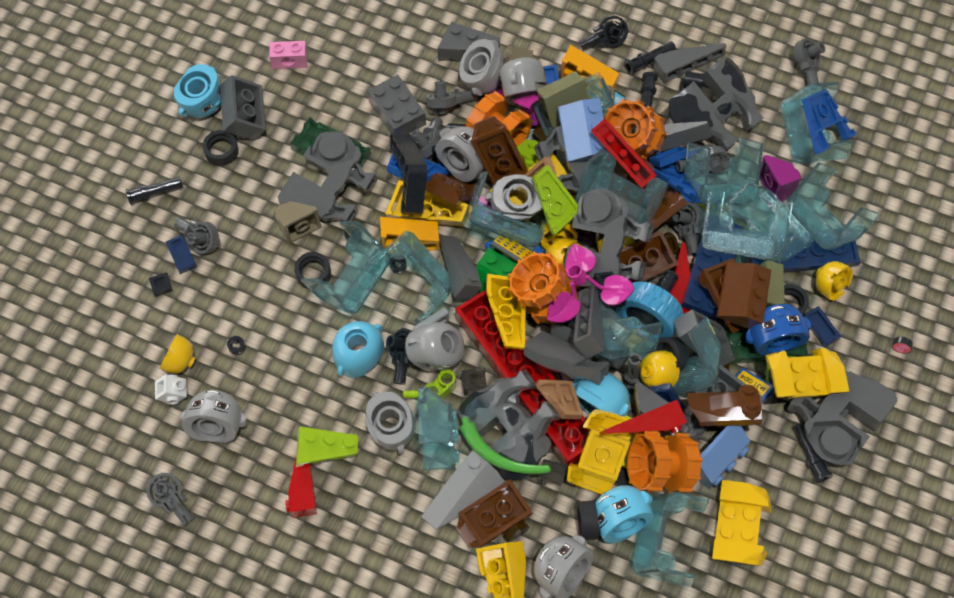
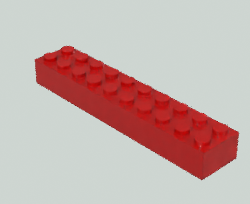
M486 290L455 308L456 319L500 378L516 377L520 370L527 371L536 383L538 380H556L548 369L536 365L523 354L524 350L504 347ZM538 388L523 390L519 395L520 405L527 409L532 416L537 409L541 408V404L547 401ZM584 416L580 419L560 418L559 420L552 421L545 434L552 442L551 448L567 469L570 463L576 464L579 462L590 429L583 427L586 422Z

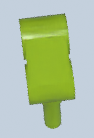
M448 369L442 370L438 374V378L434 382L428 383L423 390L403 391V399L423 398L428 405L437 406L456 388L454 372ZM445 379L452 380L448 384L442 382ZM431 392H436V393H438V394H437L436 396H434V397H431V396L428 395V394L431 393Z

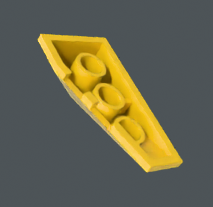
M487 274L486 293L504 347L524 350L525 308L518 302L517 297L514 298L508 291L510 288V277Z
M523 541L502 543L476 549L481 575L485 576L487 580L489 594H492L494 598H524L526 558Z

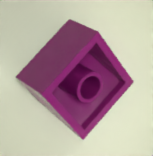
M769 155L763 156L758 177L774 205L794 198L801 180L800 172L794 168L792 163Z

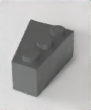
M451 22L437 48L438 61L452 59L455 62H460L468 47L473 42L481 39L496 40L500 48V37Z
M693 309L675 319L674 325L677 337L710 366H713L716 362L725 366L735 360L724 326Z

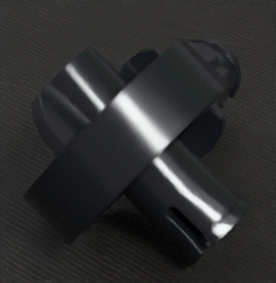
M606 16L597 27L592 29L593 35L578 42L583 51L596 44H599L601 48L606 45L618 46L626 40L628 26L618 16ZM610 19H618V20H620V23L617 22V21H614L615 23H613L612 20H611V21H608V20H610Z
M406 328L399 329L394 335H389L386 339V345L390 347L392 364L395 366L393 383L405 385L407 368L412 365L405 348L407 336L412 330Z

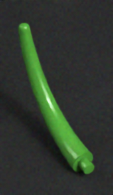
M469 417L461 419L463 425L459 428L465 440L480 457L490 464L507 471L522 474H544L551 471L549 465L524 464L501 456L484 442L476 428L475 422H470Z

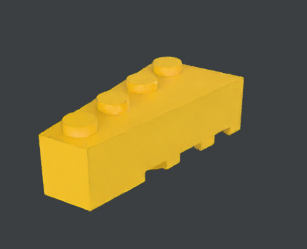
M398 181L385 213L387 217L436 221L439 225L464 227L470 213L468 204L455 205L426 190L423 214L403 215L401 201L404 181Z

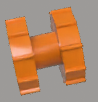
M496 91L489 95L486 94L474 106L475 108L466 119V127L474 129L475 123L495 116L506 125L516 146H518L530 134L531 126L534 122L530 119L531 116L519 108L518 111L510 112L506 117L505 114L509 105L505 101L506 98Z
M621 99L620 103L612 108H607L608 112L605 118L642 159L647 160V157L657 151L661 152L660 147L665 137H668V134L665 133V119L653 112L654 109L647 106L646 108L643 106L644 103L640 100L635 102ZM637 126L636 133L632 134V128Z
M533 251L532 255L522 260L518 259V264L514 267L512 273L508 274L510 277V288L508 291L514 298L517 297L518 302L525 308L528 314H531V317L537 324L543 322L555 325V322L547 320L549 304L553 300L557 301L556 297L561 292H568L572 296V287L570 285L572 280H570L565 272L566 269L560 262L557 263L550 252L544 254ZM578 285L575 286V288H576V297H575V299H577V295H578V294H577V288H579Z
M645 431L644 434L634 435L635 438L628 447L627 464H625L630 479L629 484H632L640 491L648 493L663 491L662 487L668 490V494L693 492L692 488L701 479L700 471L703 459L698 448L699 443L690 438L689 433H675L674 436L665 435V439L659 435V432Z

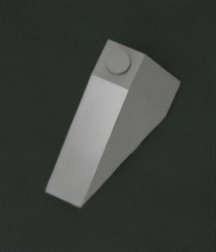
M472 450L421 518L438 530L457 519L461 510L485 496L505 481L489 462Z

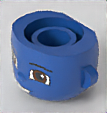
M776 304L765 308L763 324L751 327L746 333V341L749 344H754L757 353L760 355L796 349L809 340L811 322L806 317H803L802 313L792 305Z

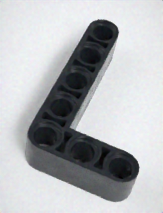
M391 133L390 148L404 175L401 201L402 214L422 215L427 182L426 162L410 134Z

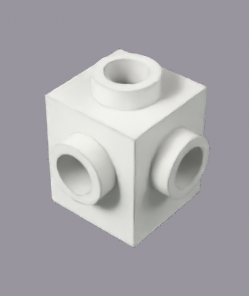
M165 374L155 381V400L174 405L187 397L185 378Z

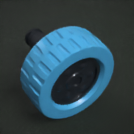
M666 270L657 285L648 282H633L634 292L626 299V305L615 308L620 322L629 331L648 341L654 342L662 337H673L675 334V319L683 315L681 305L670 294L675 286V282L679 279L678 275L672 270Z

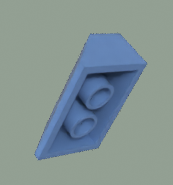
M600 98L580 100L558 107L567 162L603 159L610 153L591 132L604 119Z
M741 425L727 426L702 452L701 479L698 481L710 490L713 485L717 487L724 479L722 475L726 471L730 473L737 465L735 461L739 457L744 458L749 452L750 439Z

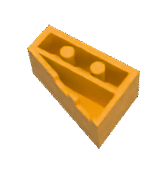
M570 44L562 60L561 78L576 71L581 77H585L588 84L586 87L587 91L604 97L605 85L616 88L619 80V73Z
M380 217L384 254L440 250L438 222Z

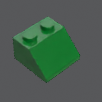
M488 248L476 266L482 285L478 292L481 293L486 290L487 274L508 276L509 273H512L517 263Z

